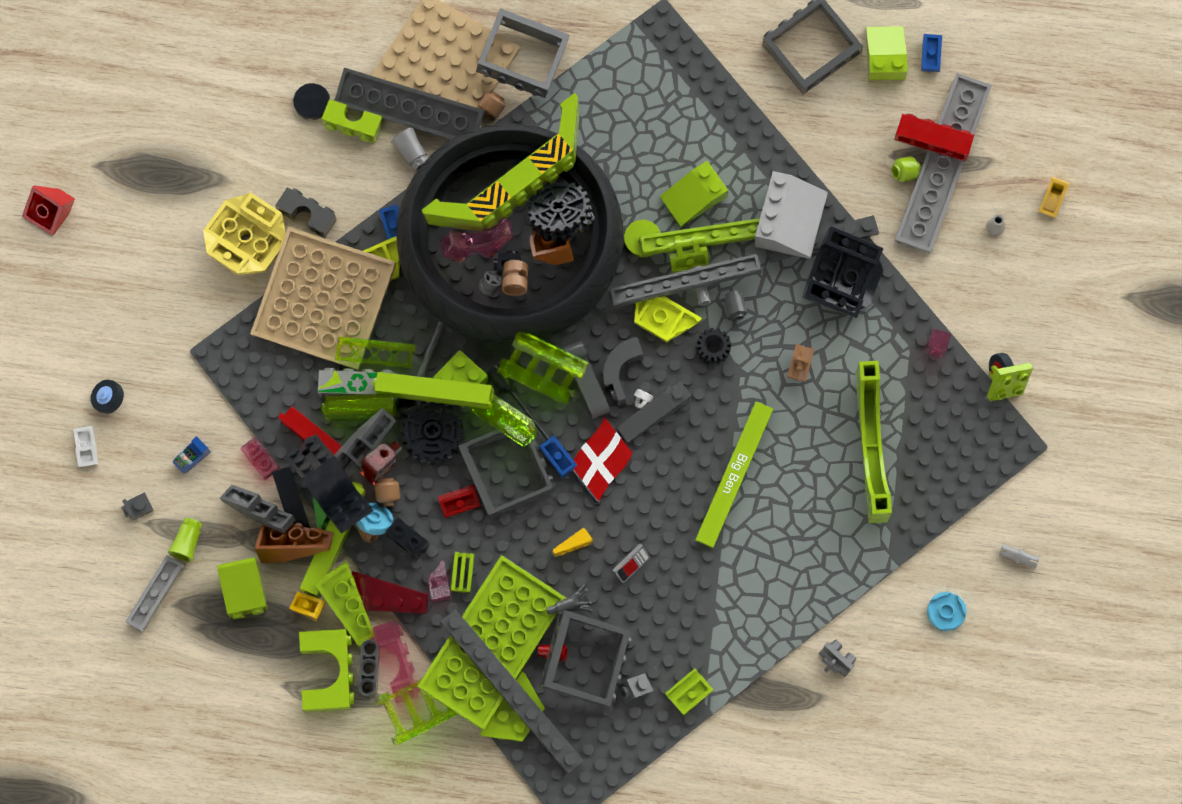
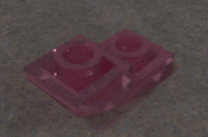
M256 437L240 447V450L264 480L272 476L273 471L280 469Z

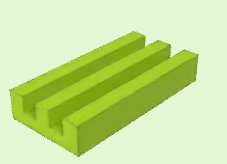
M455 552L451 592L471 593L474 554ZM462 558L459 588H456L458 560ZM466 558H469L467 588H463Z

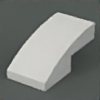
M93 426L73 429L78 467L98 464Z

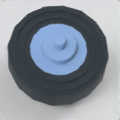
M109 379L102 380L96 384L91 393L93 408L104 414L116 411L124 398V391L121 385Z

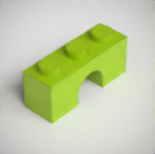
M329 99L322 116V123L326 129L342 131L346 136L353 137L354 135L360 137L364 142L370 143L372 141L376 143L383 125L382 116L364 111L361 119L354 122L346 119L348 114L347 105Z

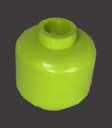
M912 156L895 160L891 167L893 177L899 182L916 179L921 170L920 163Z

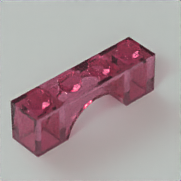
M394 620L373 627L378 647L393 652L400 662L398 675L390 682L396 704L418 698V692L421 690L417 688L418 680L414 681L412 673H415L412 661L408 662L406 656L410 654L407 643L403 644L400 637L404 636L401 624L397 625Z

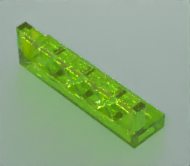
M339 336L337 337L335 360L412 368V358L416 345ZM341 346H348L353 353L349 357H340ZM362 348H367L372 355L368 359H362L357 352ZM381 350H386L391 357L387 361H381L376 354ZM400 352L408 353L407 364L400 363L395 356Z
M493 395L491 409L470 407L471 412L523 447L538 435L532 419L496 395Z

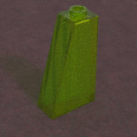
M393 393L325 397V403H322V414H325L326 420L368 421L383 408L396 420V400Z

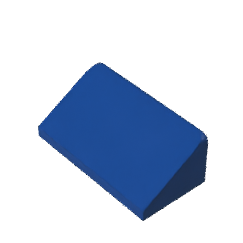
M552 436L539 446L540 452L561 479L577 467V464L555 436Z

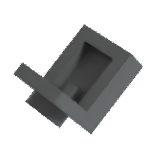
M645 673L627 679L618 686L620 695L626 704L653 692Z

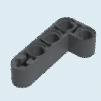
M580 340L563 347L565 360L591 418L595 419L611 412L588 361L587 352L582 341Z

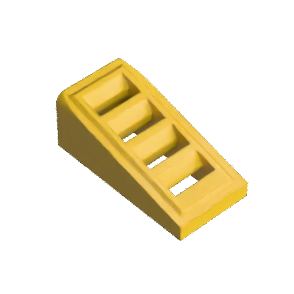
M582 528L554 548L553 555L558 557L591 545L593 539L586 529Z

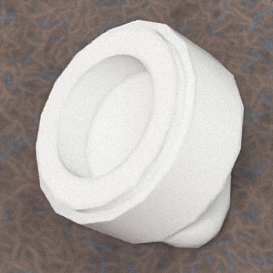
M637 389L634 394L637 397L635 406L641 409L646 406L647 402L650 403L654 397L647 392Z

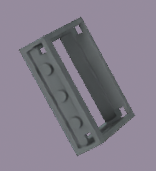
M811 0L806 8L797 10L792 18L783 20L778 25V28L766 32L762 42L764 48L803 95L861 54L863 45L826 0ZM820 8L851 46L806 79H803L773 41Z
M500 8L478 61L476 72L483 74V77L496 79L499 83L514 86L517 90H524L532 93L534 96L546 98L570 35ZM500 25L559 47L545 84L486 61Z
M523 419L458 446L489 519L553 492L552 486L555 485L551 474L547 476L545 471L547 468L546 462L543 457L539 458L537 451H540L536 440H531L529 434H532L528 423L524 424ZM520 431L545 487L494 509L469 452Z
M563 610L559 612L539 688L604 708L610 707L616 699L615 687L620 683V669L626 661L625 650L631 642L630 630ZM570 620L621 635L604 698L553 683Z

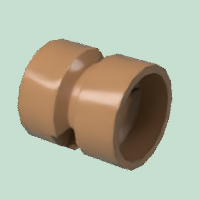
M520 260L505 262L503 265L502 291L512 296L525 294L528 284V264Z

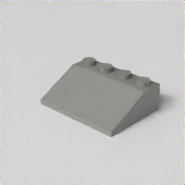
M773 171L755 235V247L811 259L828 192L795 176Z

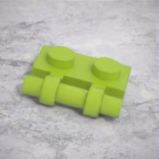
M695 235L691 236V239L681 241L677 239L667 244L668 251L676 250V253L669 254L672 273L690 270L696 266L710 265L706 246L699 248V244L706 243L705 236L697 237ZM693 246L691 250H682V248Z

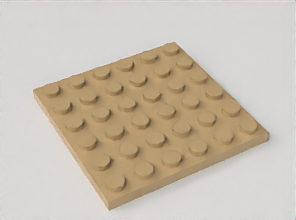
M421 0L371 76L478 108V104L484 94L487 92L491 93L499 83L496 79L483 77V74L476 72L478 61L491 29L440 0ZM497 33L486 61L508 69L521 48Z
M288 227L250 334L359 371L396 262Z

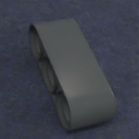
M371 639L362 643L360 651L358 688L361 695L367 699L375 697L378 691L380 648ZM369 645H373L376 648L372 654L365 653ZM367 665L374 666V671L370 674L364 672V668ZM367 684L373 685V690L370 693L363 692V687Z

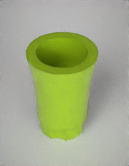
M184 518L183 524H181L176 538L167 553L176 559L193 562L202 523L193 518Z

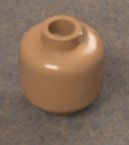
M494 91L491 93L487 92L480 100L478 108L485 110L484 117L488 120L490 117L496 119L505 108L504 98Z
M394 478L378 479V483L374 485L375 500L383 503V506L394 505V501L400 499L399 483L394 481Z

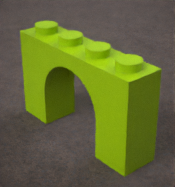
M347 629L299 632L300 652L302 655L330 654L338 660L340 665L339 677L330 687L302 690L303 712L351 710V704H355L354 692H351L350 685H354L353 673H350L349 666L353 665L352 653L349 654V646H352L351 635L348 634Z

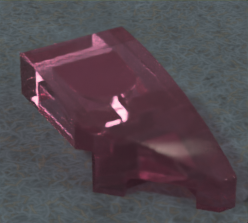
M444 560L439 562V566L434 573H431L429 576L428 584L432 602L451 599Z

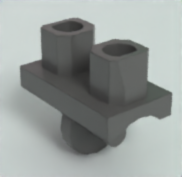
M837 640L831 643L827 642L819 652L824 658L822 661L827 665L824 671L827 673L831 669L836 674L839 672L846 677L854 667L853 664L856 661V657L849 652L845 657L839 653L842 649V644Z

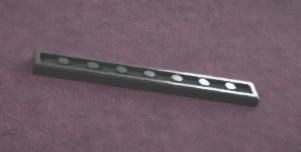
M753 254L610 288L609 293L613 308L760 274L762 269L758 255Z

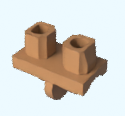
M796 344L787 378L806 382L814 348Z

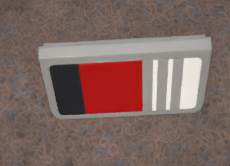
M639 544L613 569V575L621 583H625L650 558L642 544Z

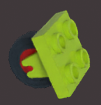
M1006 353L992 355L989 360V375L992 383L987 394L988 399L995 401L1023 395L1033 370L1030 363L1014 365Z

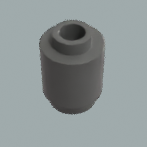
M740 291L727 293L725 295V304L729 318L735 321L743 319L747 314L743 295H741Z

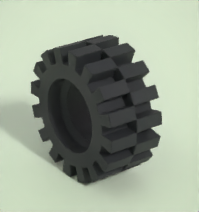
M710 328L709 331L708 329L704 330V333H701L697 339V355L699 354V358L703 359L706 364L710 362V365L714 363L718 365L721 361L724 362L731 350L730 337L726 336L725 331L721 332L719 328L717 330H714V328ZM710 340H717L721 344V349L717 353H711L707 350L706 344Z

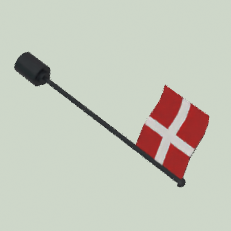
M501 363L492 367L486 374L500 393L509 392L546 440L550 439L513 392L515 380ZM605 417L598 430L579 450L574 458L577 467L571 471L595 502L594 505L596 507L601 505L599 500L608 485L625 468L632 455V451Z

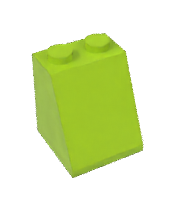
M255 557L216 565L229 617L240 619L244 618L245 614L259 615L263 614L264 610H268L260 564Z

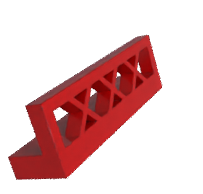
M293 406L285 415L281 412L278 416L279 421L303 441L316 434L334 455L342 447Z

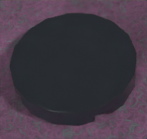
M305 84L295 92L293 98L294 108L302 118L317 120L323 116L330 95L319 84Z

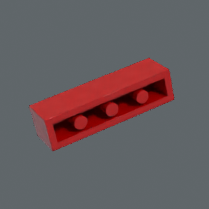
M902 113L894 140L967 161L975 135L967 130H956L947 124L939 125L930 119L923 120L913 114Z

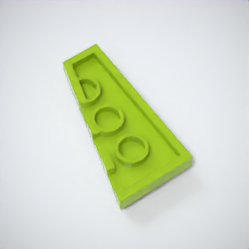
M347 561L314 583L359 647L364 641L375 636Z

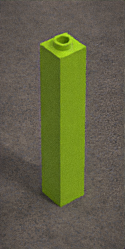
M378 372L377 378L373 380V389H375L378 396L487 409L492 407L494 395L492 385Z
M352 482L357 491L364 498L366 492L363 489V486L359 483ZM329 521L326 527V531L333 532L334 534L331 548L329 551L314 555L300 586L301 592L319 599L322 594L314 583L332 571L350 531L349 528L341 534L331 521Z

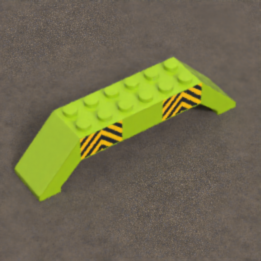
M576 93L560 104L561 121L559 133L467 204L439 202L436 198L422 209L425 221L429 225L479 232L492 230L497 226L499 220L508 218L516 207H522L528 202L529 197L533 194L537 195L536 191L538 189H544V185L555 182L559 177L558 175L563 171H569L574 166L576 160L580 105Z

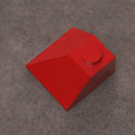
M34 185L31 188L22 217L53 236L70 214L75 198L58 188Z

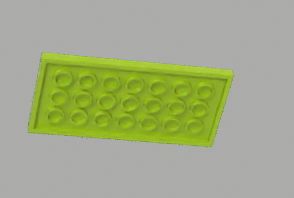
M501 555L462 617L513 678L516 679L557 614L548 615L546 608L566 599V597ZM450 635L417 685L418 689L481 730L485 729L504 699Z

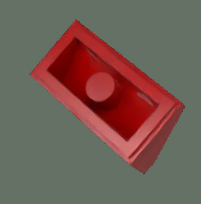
M474 485L437 497L444 518L481 506Z

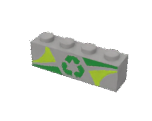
M334 368L319 370V397L396 400L395 397L377 395L375 389H373V380L377 378L378 372H374V370L363 369L362 372L349 368L343 369V371H335L336 369ZM382 370V371H381V372H383V373L396 374V373H393V371H391V370Z

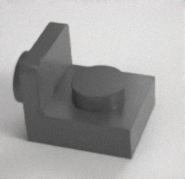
M145 492L128 501L126 499L122 500L124 506L121 508L125 516H130L133 521L154 511Z

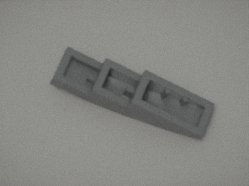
M383 408L366 421L334 455L346 473L354 463L359 464L369 449L374 451L396 420Z
M231 485L220 497L221 501L238 512L283 534L295 521L292 514L279 510L276 504L262 500L257 493Z

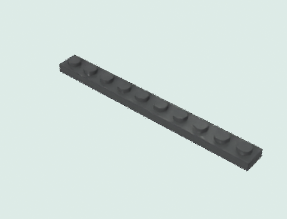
M455 609L445 617L440 624L564 771L569 774L584 760L459 612Z

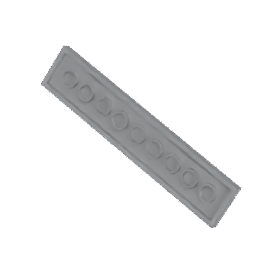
M956 73L938 124H947L956 130H967L974 135L992 85ZM928 150L895 242L931 254L964 161Z

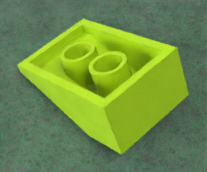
M903 26L866 27L868 81L905 80L908 68Z
M705 161L660 196V199L679 226L682 227L728 197V189L709 162Z

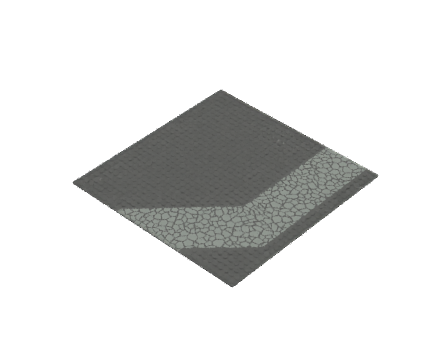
M668 0L657 2L556 77L551 83L546 98L532 95L493 124H526L541 127L558 134L561 121L560 104L576 93L580 105L577 145L597 162L610 180L621 208L623 235L626 228L637 220L651 221L658 226L661 233L758 219L761 217L773 171L795 176L828 192L819 229L854 220ZM498 161L472 169L457 179L445 191L439 202L467 204L522 161ZM708 161L728 189V197L680 227L660 199V196L691 170ZM558 175L559 177L556 180L558 184H561L562 181H566L560 175ZM404 190L398 196L393 198L380 209H384L396 204L400 209L401 202L406 190ZM529 197L525 205L516 207L508 218H502L498 221L495 228L485 232L429 225L428 249L440 275L454 290L464 297L494 308H522L550 299L574 280L583 267L590 251L593 235L592 224L584 227V232L581 234L577 233L575 238L569 237L574 261L553 265L533 259L529 242L532 234V224L527 212L529 210L528 203L532 202L531 197ZM379 210L338 239L336 243L363 251L388 240ZM870 237L863 239L875 244ZM623 238L619 266L607 292L584 318L561 333L536 342L506 345L475 340L445 325L424 377L433 378L459 350L485 373L501 363L515 380L513 392L548 437L555 436L573 460L581 447L598 430L604 417L632 451V455L625 468L608 485L599 500L601 505L598 507L594 505L595 502L571 472L561 479L544 455L537 451L539 458L543 457L546 462L547 468L545 471L547 476L551 474L555 483L552 486V493L489 519L478 495L481 506L444 518L437 497L474 485L460 451L457 454L452 453V458L450 460L445 458L444 463L441 464L439 461H435L434 465H430V461H426L424 464L421 463L420 458L415 460L412 457V452L408 453L406 445H403L402 421L407 419V416L400 415L396 410V401L399 398H396V400L319 397V370L334 368L336 369L335 371H343V369L349 367L251 335L250 333L263 296L190 350V353L281 469L291 467L284 456L289 450L298 447L304 442L279 421L278 416L281 412L285 415L292 406L341 446L382 408L396 420L374 451L369 449L359 464L354 463L346 474L351 482H356L363 486L366 492L364 499L368 503H377L378 506L383 508V503L375 500V478L379 470L381 474L382 468L386 469L390 465L388 463L395 461L390 466L391 469L387 473L381 474L379 479L394 478V481L399 483L400 499L394 501V505L384 507L392 513L393 522L397 517L424 537L428 541L429 547L416 560L389 539L386 533L379 535L374 542L368 543L362 539L358 530L353 525L342 548L364 575L428 594L427 614L393 613L431 662H433L450 635L440 622L455 609L461 616L463 615L501 555L566 598L577 592L581 585H584L585 588L580 593L585 589H588V592L585 593V597L578 601H592L589 609H592L593 612L581 610L570 612L630 630L631 642L625 650L626 661L620 669L621 680L619 685L627 679L645 673L653 689V692L636 698L630 703H625L617 685L614 691L616 699L610 707L606 708L539 688L547 658L538 656L539 645L551 644L559 616L558 613L521 670V672L526 674L545 708L543 713L584 760L569 774L564 771L531 731L523 742L492 738L542 804H601L1047 450L1046 443L1007 398L995 401L988 399L987 394L992 380L883 252L879 259L883 273L878 282L871 305L860 309L857 318L802 298L818 251L812 252L811 259L795 256L769 263L766 250L755 247V239L706 246L710 265L757 254L762 273L708 286L707 290L711 303L705 306L699 305L697 293L694 289L665 296L702 318L701 322L669 342H665L634 324L636 303L613 308L609 289L673 274L669 254L676 253V251L653 254L649 257H637L626 248ZM511 250L521 253L522 261L528 264V284L525 294L520 296L505 294L502 291V283L493 295H486L479 290L478 283L487 271L497 273V270H494V259H498V253H506ZM401 264L400 277L389 283L358 372H362L363 369H371L374 372L391 370L393 373L400 375L416 376L439 320L426 310L413 293L404 276ZM502 266V276H501V279L504 278V277H503V266ZM731 291H740L744 297L747 314L741 320L735 321L728 316L725 295ZM710 328H714V330L719 328L721 332L725 331L726 336L730 337L731 350L729 356L718 365L717 363L710 365V362L706 364L703 359L699 358V354L697 355V339L706 329L709 331ZM638 337L643 352V359L632 362L622 369L619 380L626 403L618 406L617 400L613 401L610 390L613 388L608 390L604 388V365L610 352L617 345L625 340ZM580 340L585 347L588 361L611 411L595 419H592L563 354V347ZM710 340L706 344V348L711 353H717L721 349V344L717 340ZM796 344L815 349L806 382L787 378ZM862 361H879L881 440L886 480L891 494L892 514L886 523L868 524L855 377L858 364ZM489 378L485 385H492L494 389L491 409L470 406L462 408L459 405L444 403L446 407L451 405L453 412L457 411L459 419H462V428H464L463 444L520 419H523L524 424L528 423L532 434H529L531 440H536L538 447L547 441L509 392L500 393ZM681 381L691 395V402L627 444L617 430V427L640 410V408L635 406L637 397L634 394L636 390L640 389L647 392L655 399L665 390ZM414 401L415 405L421 406L422 401ZM757 401L773 408V412L714 548L695 541L754 404ZM431 429L430 435H434L435 429ZM520 431L469 452L494 509L545 487ZM401 447L402 450L396 454V451ZM291 467L299 493L315 512L312 494L300 476ZM582 528H585L593 539L591 545L558 557L553 555L554 548ZM639 544H642L650 558L625 583H621L613 575V569ZM455 552L474 554L471 593L451 592ZM462 558L458 560L456 588H459ZM466 558L463 588H467L469 558ZM570 620L563 643L568 648L566 661L558 662L553 683L604 698L621 635ZM696 668L714 691L683 716L665 693Z

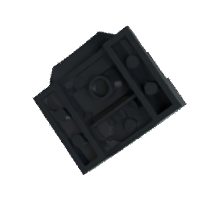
M833 226L829 227L814 260L802 298L857 318L860 309L871 305L875 290L883 273L879 259L884 248Z

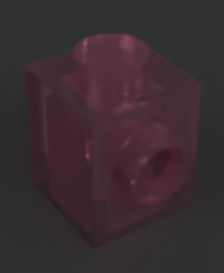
M933 328L925 352L935 357H944L951 333Z

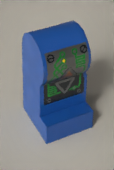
M196 436L183 452L175 457L173 464L185 474L210 454L211 451Z

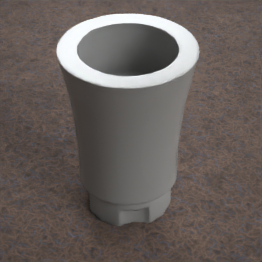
M408 128L392 139L391 143L400 151L408 164L415 171H418L428 158L414 129Z

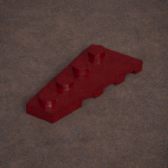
M352 571V577L354 578L365 611L427 614V593Z

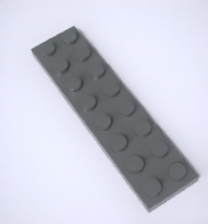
M345 67L334 100L346 104L348 108L360 112L367 111L380 115L383 119L449 139H454L470 130L480 128L485 110Z

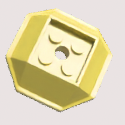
M252 193L225 200L203 230L207 255L237 275L266 273L278 257L286 234L282 213ZM243 235H251L248 240H242Z

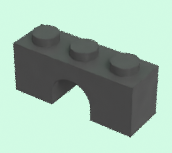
M287 187L276 203V209L291 220H294L300 212L310 213L311 218L307 223L309 230L325 239L337 221L335 212L329 207L325 206L323 208L319 206V203L311 197L307 199L302 196L303 194L295 188L292 190Z

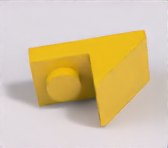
M1051 177L1038 212L1056 218L1070 183Z
M297 591L289 609L317 622L325 606V601Z

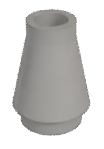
M995 215L987 222L986 229L991 235L998 236L1004 232L1005 224L1002 215Z

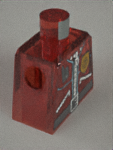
M393 441L389 446L381 443L362 460L360 473L372 485L378 483V479H382L396 464L397 453L402 450L401 446L396 441Z

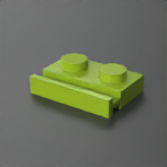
M694 668L668 690L665 695L684 716L712 693L714 689Z

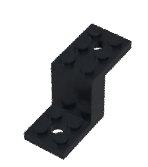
M316 434L306 438L302 444L292 448L284 456L300 476L322 511L341 534L373 512L372 507L357 491L334 454Z

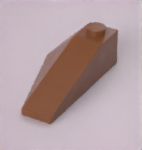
M532 229L529 242L533 259L553 265L574 261L569 237L567 241L558 239L557 242H554L552 238L545 240L544 235L539 237L537 232Z
M300 523L292 524L283 534L261 524L255 551L261 563H282L329 551L334 534L333 532L315 527H303Z

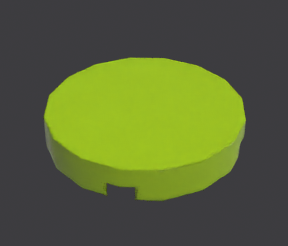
M637 220L626 228L624 244L634 256L649 257L651 255L642 256L639 236L661 232L653 222Z

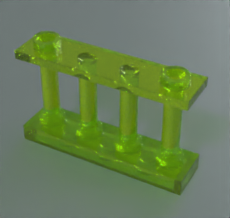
M518 331L512 343V346L516 347L509 361L504 358L501 359L497 372L566 405L571 394V390L568 387L575 376L580 379L583 378L588 362L529 333ZM523 351L533 356L526 369L516 364ZM540 359L551 364L544 377L533 373ZM557 368L568 372L561 385L550 381Z
M421 679L391 694L385 692L378 696L379 700L373 702L375 706L384 705L396 730L394 732L396 736L391 738L393 745H400L458 714L449 708L443 712L437 710L432 697L419 689L430 711L429 719L425 721L420 719L407 691L417 687ZM399 695L413 721V727L408 730L405 727L403 728L390 701Z

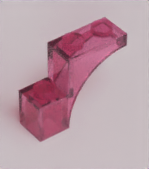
M504 219L494 227L479 232L461 233L450 231L440 241L442 257L462 263L472 252L492 258L514 236L511 221Z

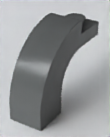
M638 337L625 340L617 345L610 352L604 365L605 390L613 388L610 390L613 401L617 400L618 406L626 403L619 380L622 369L632 362L643 359V352Z

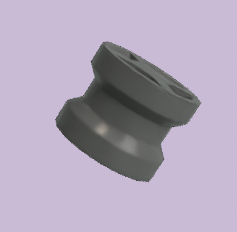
M487 271L478 283L479 290L486 295L495 294L497 288L502 283L501 276L494 271Z

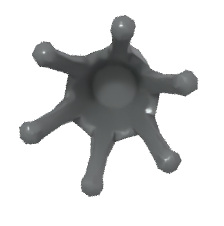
M581 585V588L570 597L547 607V614H559L563 610H581L592 613L593 610L589 609L592 601H578L585 597L588 589L580 593L585 588L584 585Z

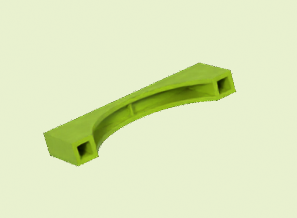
M862 361L858 364L855 377L868 524L886 523L892 514L891 494L886 480L881 440L879 361Z

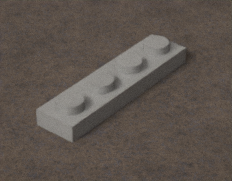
M166 555L125 622L144 632L184 565Z

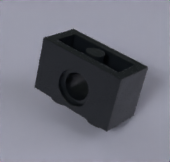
M398 517L386 531L389 539L416 560L429 547V543L424 537Z

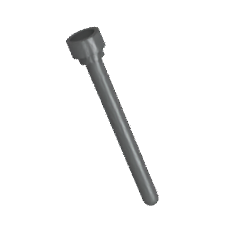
M438 321L419 367L417 377H424L445 325Z

